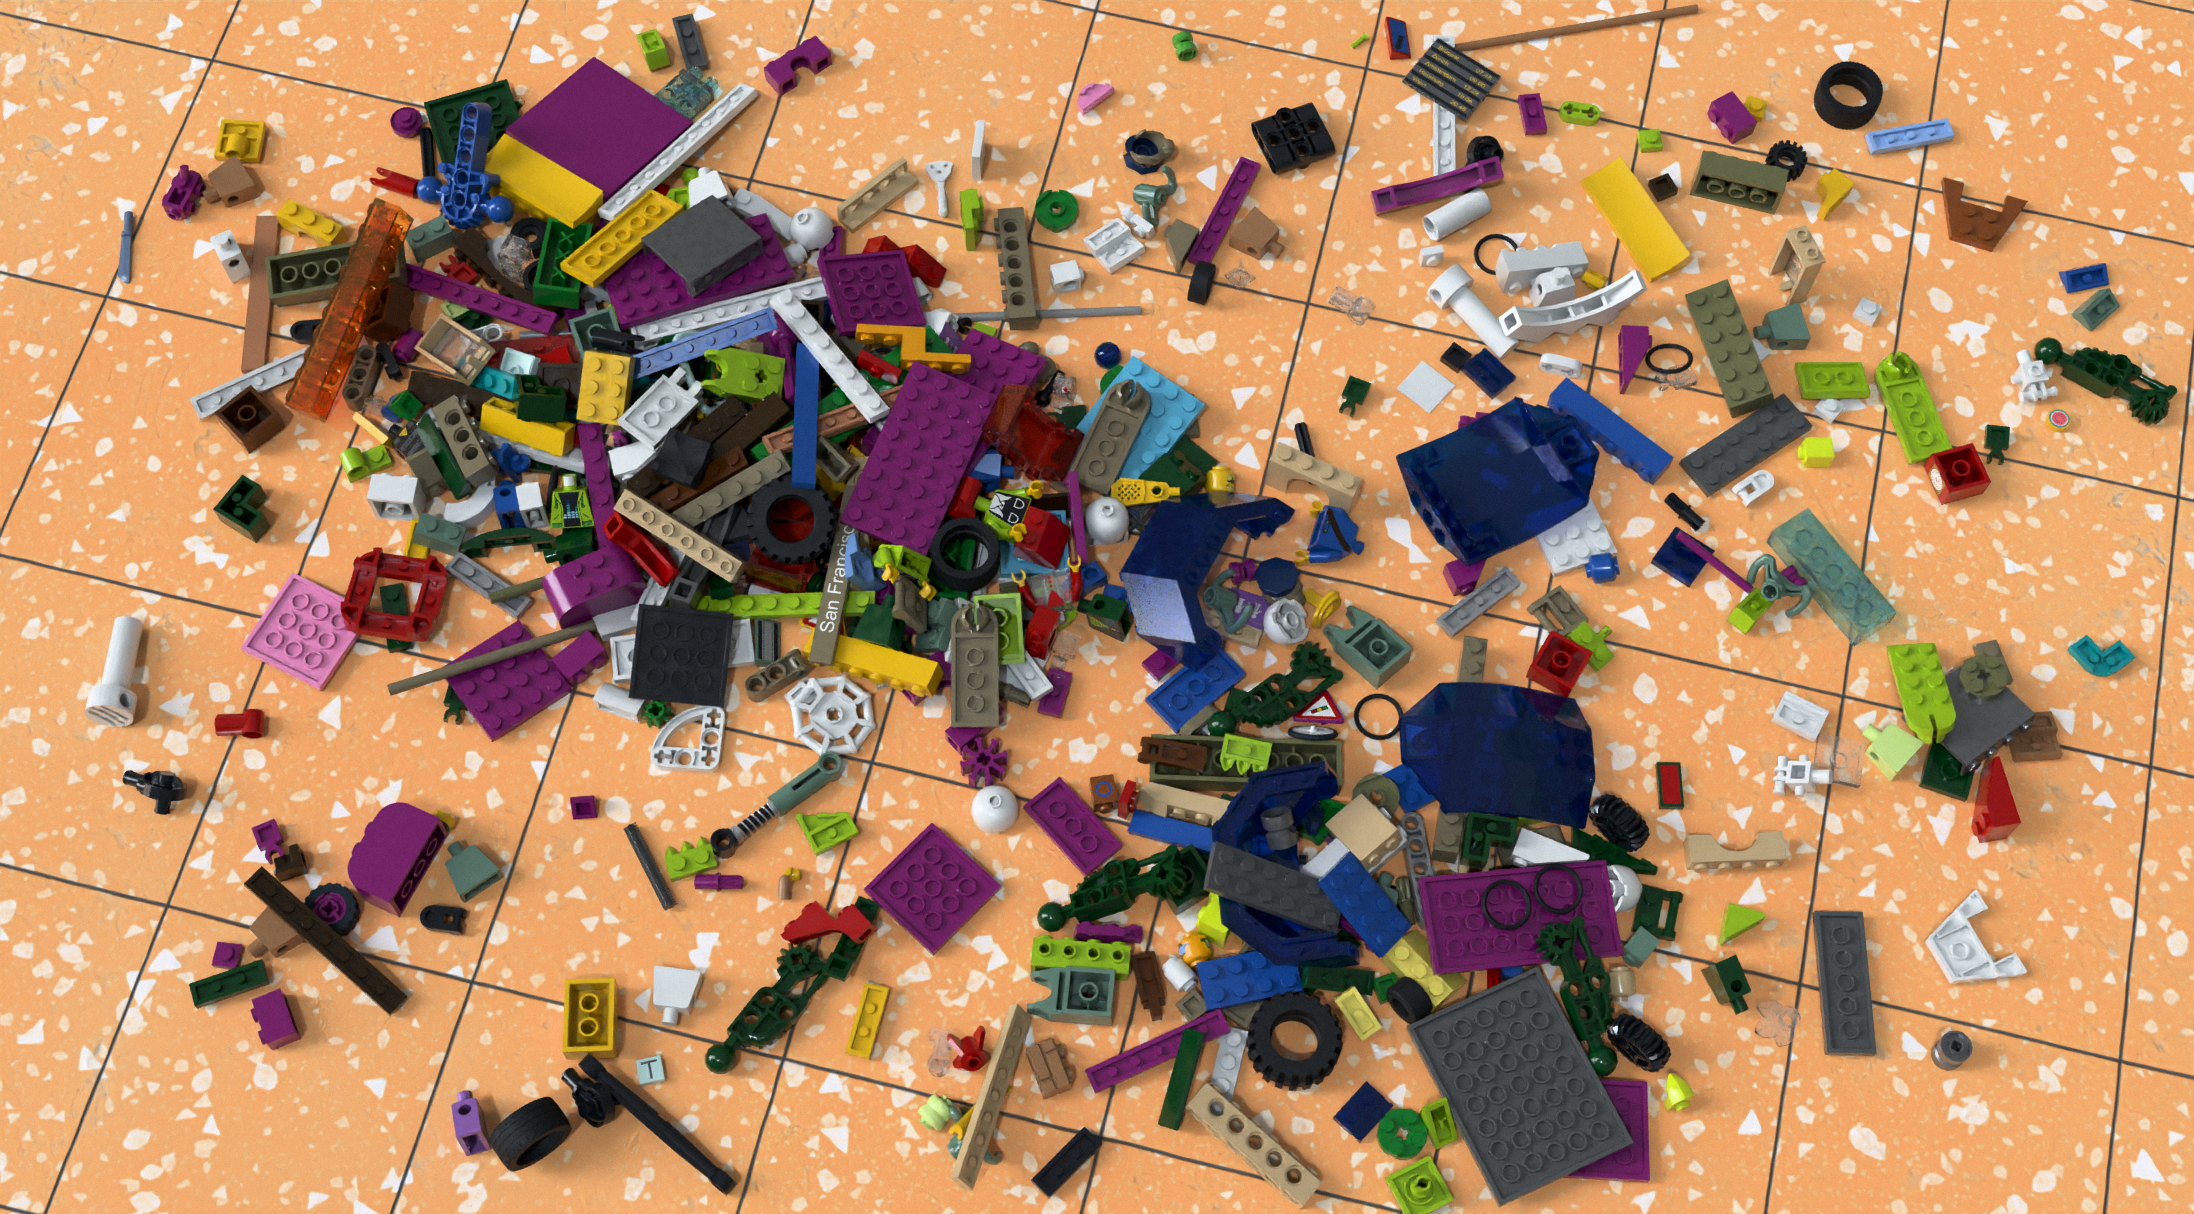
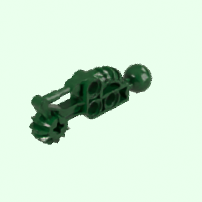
M2052 337L2043 338L2035 345L2034 355L2038 361L2042 360L2045 365L2060 364L2065 367L2061 373L2062 376L2100 397L2110 398L2116 395L2128 400V410L2133 411L2132 417L2139 418V423L2145 421L2147 426L2152 423H2160L2167 416L2168 408L2170 407L2168 400H2171L2177 393L2175 386H2166L2142 374V369L2131 363V360L2126 355H2115L2113 353L2110 355L2106 350L2099 351L2096 347L2092 349L2084 347L2082 351L2076 350L2070 356L2063 352L2062 344ZM2139 379L2153 389H2143L2130 381Z
M1307 641L1304 645L1299 644L1296 647V651L1291 653L1293 660L1289 664L1292 671L1286 676L1280 673L1271 675L1239 698L1231 706V711H1217L1213 713L1208 720L1209 733L1211 736L1225 737L1226 732L1235 734L1237 723L1240 721L1243 724L1246 722L1249 724L1253 723L1260 729L1263 726L1271 728L1273 724L1280 725L1283 721L1292 718L1297 712L1310 704L1315 696L1326 691L1332 685L1338 684L1343 678V673L1331 666L1330 657L1324 656L1326 648L1320 650L1319 642L1313 646L1310 641ZM1326 678L1310 692L1295 689L1304 680ZM1271 683L1277 684L1280 691L1274 690ZM1253 696L1260 697L1262 703H1257ZM1286 701L1291 702L1294 709L1288 708Z
M1170 845L1166 848V851L1139 861L1135 858L1123 861H1109L1104 868H1101L1100 872H1092V876L1089 878L1084 877V881L1076 885L1077 890L1069 894L1071 904L1062 906L1054 901L1042 905L1037 913L1039 926L1048 932H1057L1065 926L1067 919L1076 917L1079 923L1091 922L1131 908L1135 898L1146 892L1154 898L1158 897L1162 902L1167 897L1173 901L1174 895L1181 896L1180 890L1187 888L1185 881L1188 880L1186 872L1183 871V865L1178 861L1181 854L1177 846ZM1157 864L1149 872L1138 875L1141 867Z
M1577 916L1567 925L1558 922L1553 926L1550 923L1545 926V929H1540L1538 931L1540 937H1537L1534 941L1540 947L1535 952L1543 953L1541 957L1543 961L1549 958L1551 966H1560L1565 982L1560 987L1561 999L1578 1041L1586 1040L1590 1050L1587 1057L1597 1076L1603 1077L1612 1074L1618 1064L1616 1053L1610 1047L1603 1045L1600 1037L1601 1034L1606 1032L1607 1026L1614 1020L1612 1014L1615 1013V1008H1612L1614 998L1610 997L1609 994L1611 992L1610 977L1605 972L1601 960L1598 957H1594L1590 947V941L1584 928L1585 920ZM1576 935L1588 959L1582 971L1574 954ZM1565 939H1569L1561 943L1559 946L1553 945V942H1561ZM1593 977L1598 979L1600 983L1599 988H1596L1593 985ZM1571 985H1574L1577 988V996H1574L1571 993ZM1580 1008L1586 1011L1587 1019H1583L1580 1016Z
M799 941L797 947H794L791 942L788 943L789 951L781 948L780 953L782 956L777 957V963L780 964L777 972L781 978L772 988L765 986L755 993L727 1028L729 1037L724 1043H717L708 1048L704 1061L706 1067L711 1072L725 1074L733 1069L736 1063L735 1052L740 1045L745 1049L746 1047L751 1048V1046L763 1049L764 1045L771 1046L773 1044L772 1041L780 1039L783 1032L786 1033L796 1025L798 1019L807 1009L809 999L829 977L822 974L826 963L819 960L818 953L811 952V945L803 948L802 942ZM800 959L802 960V964L797 963L796 965H793V960L797 962ZM818 975L803 996L787 998L797 983ZM765 996H770L774 999L769 1005H764L760 1001ZM788 1010L793 1013V1016L790 1019H782L780 1014ZM750 1015L758 1018L754 1024L746 1023L745 1019Z

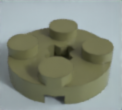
M1979 655L1963 662L1958 680L1960 687L1966 694L1970 693L1976 696L1975 699L1987 701L1996 699L2005 690L2008 682V672L2004 665L2000 663L1998 657L1994 655ZM1984 674L1988 676V679L1985 682L1982 678L1978 679V676Z
M1378 774L1367 775L1359 780L1352 791L1351 800L1355 799L1360 793L1368 800L1372 797V792H1375L1376 795L1381 794L1380 804L1376 806L1379 809L1383 807L1392 816L1398 808L1400 800L1396 784L1391 779Z

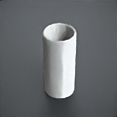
M1476 188L1424 216V229L1432 240L1438 241L1488 214L1491 211L1490 200L1482 189Z

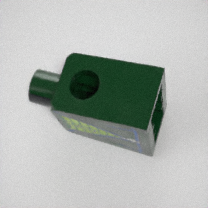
M1097 593L1093 596L1091 602L1081 599L1078 603L1077 611L1087 616L1091 628L1124 642L1133 625L1127 602Z

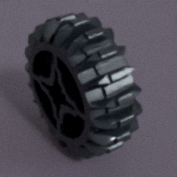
M1601 795L1600 798L1593 802L1588 811L1589 818L1593 821L1592 824L1598 829V832L1608 839L1609 842L1628 850V852L1637 851L1650 836L1649 828L1646 825V821L1641 818V815L1629 803H1625L1622 798H1617L1615 795Z
M1624 1013L1620 1014L1609 1025L1607 1034L1611 1044L1616 1047V1051H1619L1637 1067L1653 1073L1658 1072L1669 1061L1671 1050L1667 1046V1042L1662 1039V1036L1655 1029H1652L1649 1024L1644 1023L1641 1019Z

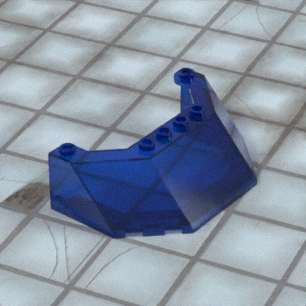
M1221 490L1161 500L1119 572L1121 582L1124 583L1127 595L1125 596L1130 613H1133L1136 623L1134 627L1137 635L1193 672L1199 671L1217 655L1222 645V638L1217 631L1206 625L1197 592L1233 527H1236L1254 540L1259 538L1261 533H1267L1266 536L1270 538L1280 525L1290 521L1295 510L1275 497Z
M1326 761L1253 772L1245 787L1240 793L1236 794L1226 807L1228 809L1219 821L1216 820L1211 827L1213 843L1217 841L1301 872L1298 844L1282 850L1269 849L1265 836L1268 831L1264 830L1260 815L1273 807L1289 806L1294 817L1292 825L1297 827L1316 801L1328 800L1337 794L1339 789L1337 773ZM1219 896L1221 924L1275 966L1340 968L1360 965L1357 946L1350 941L1337 942L1333 931L1319 933L1316 930Z

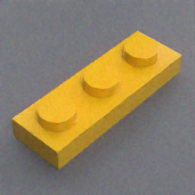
M865 982L845 1055L870 1060L889 994V988Z

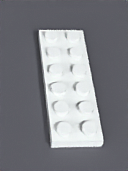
M750 619L735 620L732 627L728 668L756 665ZM636 634L610 637L615 684L630 682Z

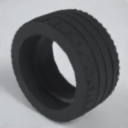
M1845 61L1834 64L1824 72L1816 87L1814 94L1815 110L1819 117L1827 124H1830V126L1843 130L1858 129L1866 125L1875 115L1882 100V82L1870 67L1862 63ZM1842 84L1852 86L1864 95L1867 103L1863 106L1855 107L1844 105L1833 97L1829 88Z
M961 517L946 522L938 529L932 539L930 557L932 559L933 571L944 586L954 591L973 592L988 585L995 578L1001 560L1000 544L993 529L983 521L975 518ZM971 539L983 544L988 550L989 555L985 563L975 570L960 571L953 569L945 563L942 556L943 551L956 540Z
M543 1097L529 1102L505 1118L493 1130L489 1137V1142L504 1166L509 1171L514 1172L535 1164L554 1151L569 1136L572 1127L558 1104L551 1097Z

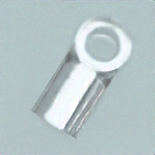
M1340 286L1334 289L1328 301L1329 304L1345 312L1348 318L1357 325H1363L1376 308L1374 302L1368 297H1357Z

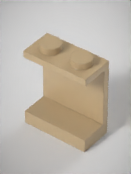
M1362 793L1325 824L1330 835L1334 839L1338 838L1367 871L1371 867L1377 866L1386 854L1394 851L1400 842L1403 841L1398 829Z

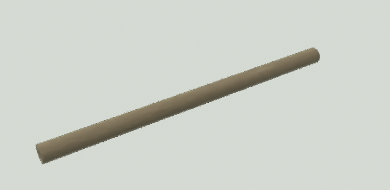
M590 620L388 684L387 687L390 696L581 636L587 630L591 633L597 631L594 620Z

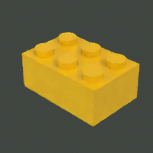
M586 350L584 352L577 420L620 426L618 419L630 408L635 356L595 350Z
M615 978L565 979L562 1053L567 1060L583 1059L588 1053L596 1059L617 1058L619 986Z

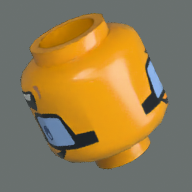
M1196 931L1184 934V939L1178 943L1181 959L1192 970L1197 969L1196 963L1209 961L1213 956L1208 938L1205 935L1197 934Z

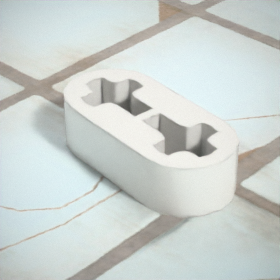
M1545 353L1541 356L1539 368L1546 373L1567 378H1578L1581 375L1582 363L1573 358Z

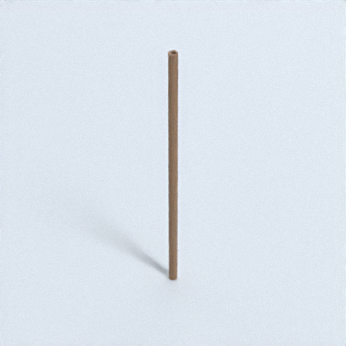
M1697 4L1458 43L1455 44V49L1462 52L1698 13L1699 9Z

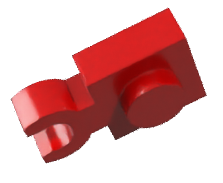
M448 255L451 262L450 265H444L442 262L439 263L441 270L444 273H448L447 277L470 285H473L480 279L479 275L464 261L458 265L455 257L452 255Z

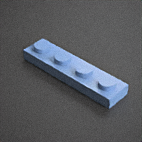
M1948 118L1868 132L1866 133L1865 140L1871 155L1952 141L1955 135Z

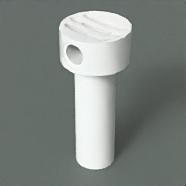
M1460 264L1453 265L1433 282L1426 294L1441 310L1451 307L1489 349L1502 360L1518 346L1519 340L1506 337L1500 320L1470 289L1474 279Z
M121 616L115 619L101 684L94 685L89 689L84 714L89 720L99 725L124 727L130 725L134 719L138 697L130 690L143 630V623L134 617Z

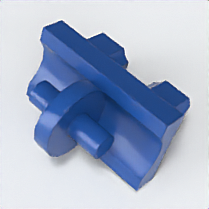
M503 443L501 449H492L491 453L497 460L495 465H499V472L504 476H509L515 483H521V473L529 470L531 465L530 458L526 454H518L509 443Z

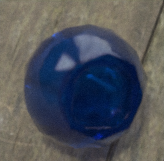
M1112 342L1101 343L1094 352L1096 364L1103 369H1112L1114 366L1119 365L1122 359L1121 351Z

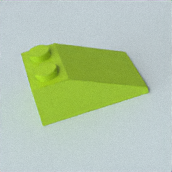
M1021 591L974 594L975 626L977 625L976 603L988 607L997 617L999 626V665L1025 663Z

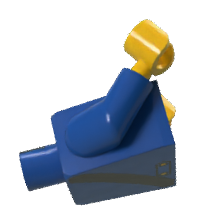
M1313 501L1312 508L1309 509V515L1317 519L1307 548L1309 554H1306L1302 549L1297 550L1295 555L1303 556L1304 558L1294 560L1295 565L1301 567L1307 561L1310 563L1336 562L1349 555L1350 552L1360 555L1363 551L1364 543L1355 539L1358 527L1352 522L1345 510L1328 505L1322 507L1320 501Z

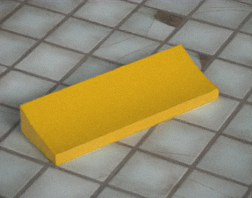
M505 133L486 155L484 170L499 175L500 183L498 185L572 229L597 213V210L603 205V190Z
M1621 156L1581 180L1580 185L1649 283L1687 265L1691 254Z

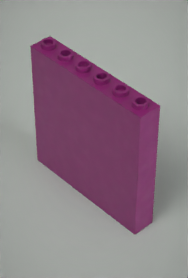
M593 57L506 129V134L603 190L604 205L693 125V122L596 57Z

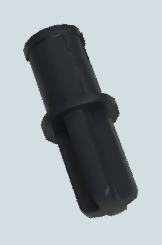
M1672 492L1665 498L1664 502L1679 515L1678 519L1682 518L1695 532L1706 522L1691 509V505L1688 506L1675 493Z

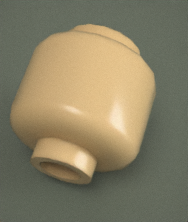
M1628 966L1609 967V971L1606 973L1611 981L1610 997L1614 998L1613 1002L1628 1001V996H1633L1636 993L1635 973L1629 970Z

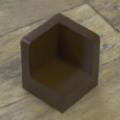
M298 844L288 846L290 854H287L285 859L281 857L274 859L276 867L273 870L274 875L280 882L308 873L304 852Z

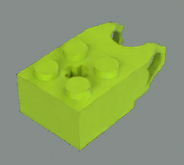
M735 348L722 350L708 349L704 352V357L720 366L722 375L720 379L704 380L701 382L700 387L713 392L719 397L730 398L734 395L739 402L759 405L763 398L772 392H775L781 398L785 358Z

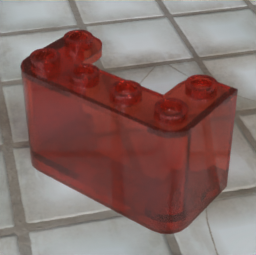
M1003 385L980 431L982 433V440L995 447L999 455L1006 457L1011 461V465L1024 472V476L1031 481L1045 480L1047 482L1063 481L1085 435L1079 429H1074V432L1068 431L1065 428L1066 424L1064 422H1055L1033 402L1036 391L1030 385Z
M795 498L785 499L779 502L772 510L770 525L774 534L781 540L798 542L806 538L812 531L814 514L810 506L804 501ZM755 546L747 564L745 583L780 593H805L814 561H808L801 565L778 563L766 557Z

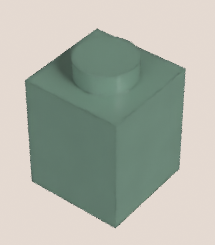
M1640 926L1622 949L1623 961L1629 966H1635L1639 969L1656 949L1660 940Z

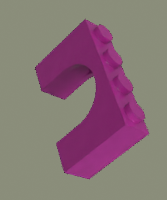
M935 652L928 660L938 662L944 672L937 689L951 687V664L945 661L944 652ZM905 689L901 691L914 706L928 697L926 695L919 697ZM1000 703L999 725L1004 721V709ZM950 726L945 730V739L962 756V749L965 745L970 749L975 745V738L982 737L983 739L995 728H951Z

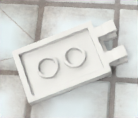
M678 367L669 378L663 374L618 419V424L654 451L666 439L670 427L676 429L699 406L698 399L704 393L702 391L703 388L700 387L701 383L697 380L686 391L680 387L686 381V378H684L686 371L681 367Z

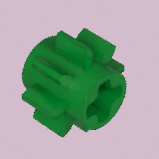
M653 700L649 705L644 704L647 713L641 715L643 720H648V728L656 726L661 730V726L669 722L667 716L672 715L671 708H666L667 704L665 701L660 703Z

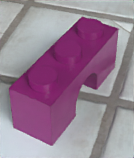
M815 35L810 39L804 40L801 45L793 50H788L775 61L769 62L764 67L765 80L781 97L798 86L796 73L794 72L796 69L808 68L816 75L832 65L831 52Z

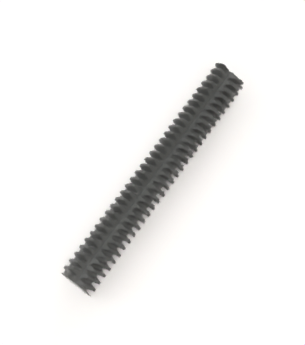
M634 822L623 830L664 911L677 905L675 903L676 900L672 898L673 895L670 896L672 894L669 893L671 890L667 888V883H664V877L661 875L660 870H658L659 867L656 868L658 865H655L657 863L653 860V855H650L649 847L645 845V840H642L644 837L640 835V830H637L639 827Z

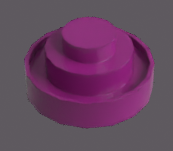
M400 108L392 114L390 119L392 130L400 137H413L423 128L422 115L415 108Z

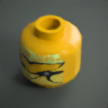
M1214 466L1212 470L1206 473L1205 491L1207 494L1212 495L1213 500H1226V496H1231L1234 493L1235 474L1230 471L1229 467Z

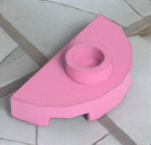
M1095 82L1084 86L1079 92L1077 100L1078 109L1081 114L1085 115L1113 94L1115 88L1108 83L1104 85L1095 84Z

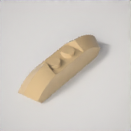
M1153 782L1145 784L1138 791L1137 799L1151 812L1165 818L1172 814L1175 818L1193 819L1202 825L1210 823L1212 824L1211 829L1234 830L1252 824L1241 803Z

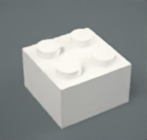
M389 473L372 474L367 501L376 519L411 522L412 518H420L421 513L425 510L427 498L418 478L411 475L393 476Z

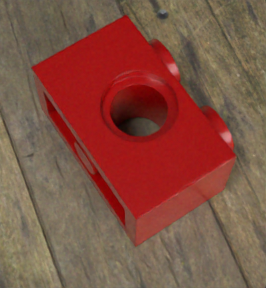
M1039 604L1027 628L1024 648L1030 656L1045 661L1056 641L1060 612Z

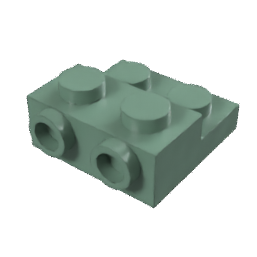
M943 597L939 601L934 599L927 600V631L917 634L913 650L919 653L945 652L951 636L952 618L960 609L953 605V601Z

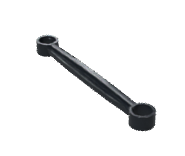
M588 1053L580 1061L578 1066L591 1079L604 1085L624 1108L680 1157L707 1177L711 1184L721 1193L727 1196L737 1185L725 1171L719 1167L717 1168L673 1125L661 1118L657 1111L610 1074L591 1054Z

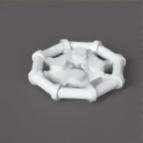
M844 674L834 677L817 679L812 677L808 679V684L789 705L792 711L794 738L802 741L820 756L825 752H834L838 755L856 754L858 752L857 749L872 730L876 729L871 704L872 695L846 678ZM837 686V691L827 693L823 692L821 687ZM843 689H847L857 698L852 700L842 692ZM812 692H815L817 697L812 704L804 703ZM862 705L864 719L858 718L856 706ZM836 710L839 719L829 720L827 712H834ZM801 712H808L810 724L803 727ZM856 725L862 727L860 732L852 740V738L849 735L852 729ZM813 730L824 738L822 744L809 736L808 733ZM844 739V745L828 746L829 740Z

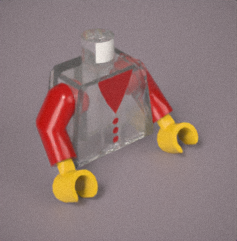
M1078 555L1079 562L1072 564L1069 556L1067 559L1069 567L1026 578V574L1022 569H1020L1022 572L1020 579H1015L1012 572L1011 578L1014 582L1018 583L1017 589L1019 592L1021 591L1023 603L1034 612L1039 604L1061 613L1059 626L1067 623L1065 612L1074 610V603L1079 600L1083 589L1082 571L1079 569L1082 559Z

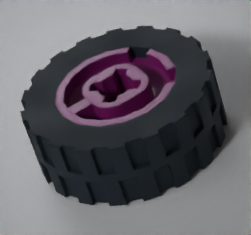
M326 883V885L317 886L318 888L313 889L309 896H306L304 904L341 937L348 935L351 930H354L356 923L360 919V908L357 899L347 887H343L338 883Z

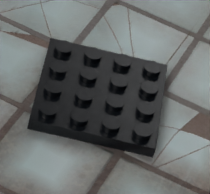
M639 604L628 698L724 708L734 614Z

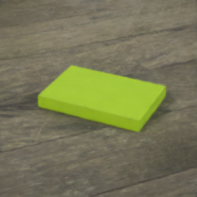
M1862 362L1795 363L1794 370L1802 399L1870 397L1871 392Z

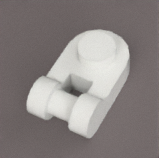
M1756 471L1732 488V492L1742 498V503L1745 507H1749L1772 489L1774 477L1768 471ZM1750 487L1754 492L1749 494L1746 488Z

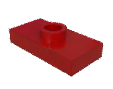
M861 349L858 354L856 366L868 371L877 379L882 378L897 386L901 378L902 369Z

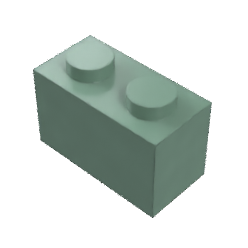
M444 215L403 233L407 246L417 263L452 248V241L455 240L453 231Z
M422 512L415 528L412 542L455 557L460 550L467 527Z

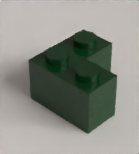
M515 374L512 399L517 419L525 422L537 420L546 423L564 421L567 398L564 387L541 386L538 375Z
M243 474L213 508L222 523L255 543L271 527L265 515L257 510L267 499L261 485Z
M1469 811L1465 821L1459 865L1484 869L1488 861L1489 846L1511 849L1515 843L1518 819Z

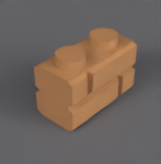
M1053 1038L1026 1049V1056L1043 1099H1048L1071 1089V1081H1074V1076L1070 1067L1064 1066L1062 1059L1065 1058V1054L1061 1044L1056 1045Z

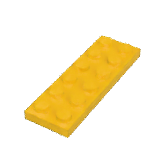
M649 189L560 263L561 270L593 288L597 287L643 248L642 237L684 212V206L653 189Z

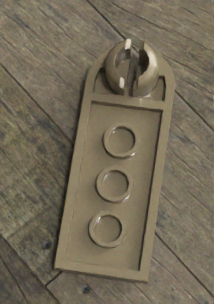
M1133 379L1115 384L1107 392L1069 471H1077L1080 487L1109 497L1111 485L1116 482L1150 411L1149 395L1138 381L1135 385L1136 392L1130 400L1128 399L1134 389Z
M972 603L960 608L954 614L951 621V728H999V626L994 612L979 603H976V626H973Z

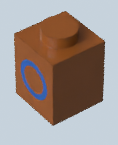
M1113 774L1090 777L1089 787L1094 812L1106 814L1113 812L1114 809H1118V797Z

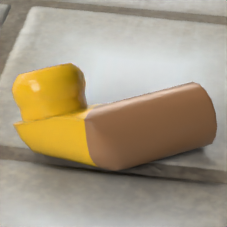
M787 868L780 877L778 899L790 900L792 881L801 880V870L799 868Z

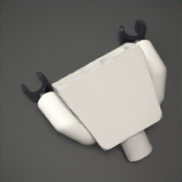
M943 308L923 312L926 321L925 327L930 325L938 336L941 334L945 321L955 332L958 329L963 335L969 334L970 329L968 327H971L972 321L968 317L959 319L958 315Z

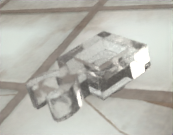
M1686 363L1669 367V369L1681 368ZM1692 366L1676 374L1657 373L1654 378L1655 381L1663 380L1665 382L1660 384L1659 391H1665L1671 385L1674 386L1675 390L1694 386L1698 382Z

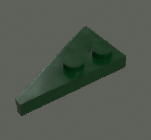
M1572 824L1571 848L1589 854L1590 856L1587 861L1606 860L1607 866L1624 865L1632 869L1636 874L1656 875L1658 868L1644 858L1639 860L1627 854L1628 850L1612 842L1605 841L1596 834L1591 836L1579 830L1580 826L1577 824Z

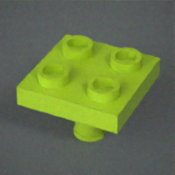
M1430 1155L1385 1177V1181L1403 1214H1431L1454 1201Z

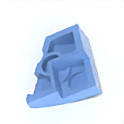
M856 533L850 534L846 545L844 562L846 579L865 591L877 592L885 588L886 582L881 577L884 571L874 566L873 555L867 547L861 549L858 543L859 536Z

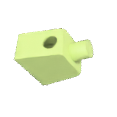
M1870 723L1862 733L1864 737L1872 742L1865 751L1866 756L1889 781L1893 780L1924 744L1918 738L1891 723L1882 732Z

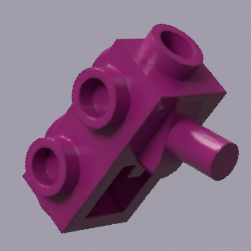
M183 164L180 166L177 176L172 179L168 193L162 199V206L167 216L177 221L180 218L187 219L189 214L193 215L197 208L196 200L199 196L202 197V191L206 190V185L201 175L194 170H189L188 165Z

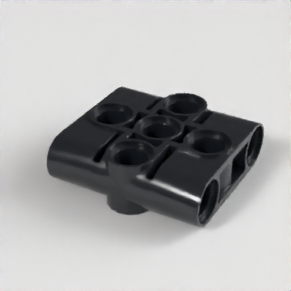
M1312 102L1292 109L1280 108L1275 115L1251 123L1252 133L1275 175L1293 168L1305 169L1310 165V162L1335 154L1333 140Z

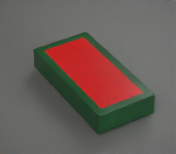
M1657 762L1655 768L1659 809L1683 810L1684 797L1681 763Z

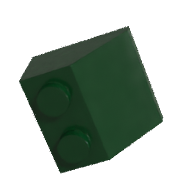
M1177 449L1164 453L1138 478L1145 481L1166 482L1169 487H1180V496H1170L1167 501H1162L1169 508L1195 499L1207 481L1201 470L1193 466L1186 459V456ZM1155 488L1153 493L1158 495L1161 493V489Z

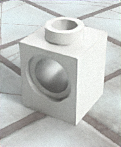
M1076 260L1050 265V279L1055 295L1081 289V280H1084L1082 267L1077 266Z

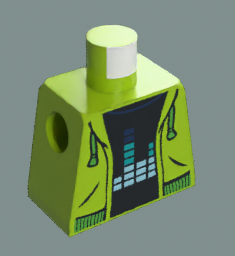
M576 474L563 475V487L556 488L552 494L550 528L595 526L588 486L577 487Z

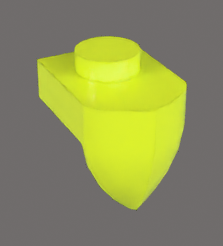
M1672 1073L1668 1075L1666 1082L1668 1097L1663 1104L1667 1112L1673 1109L1676 1112L1682 1111L1690 1106L1689 1103L1695 1095L1684 1079Z

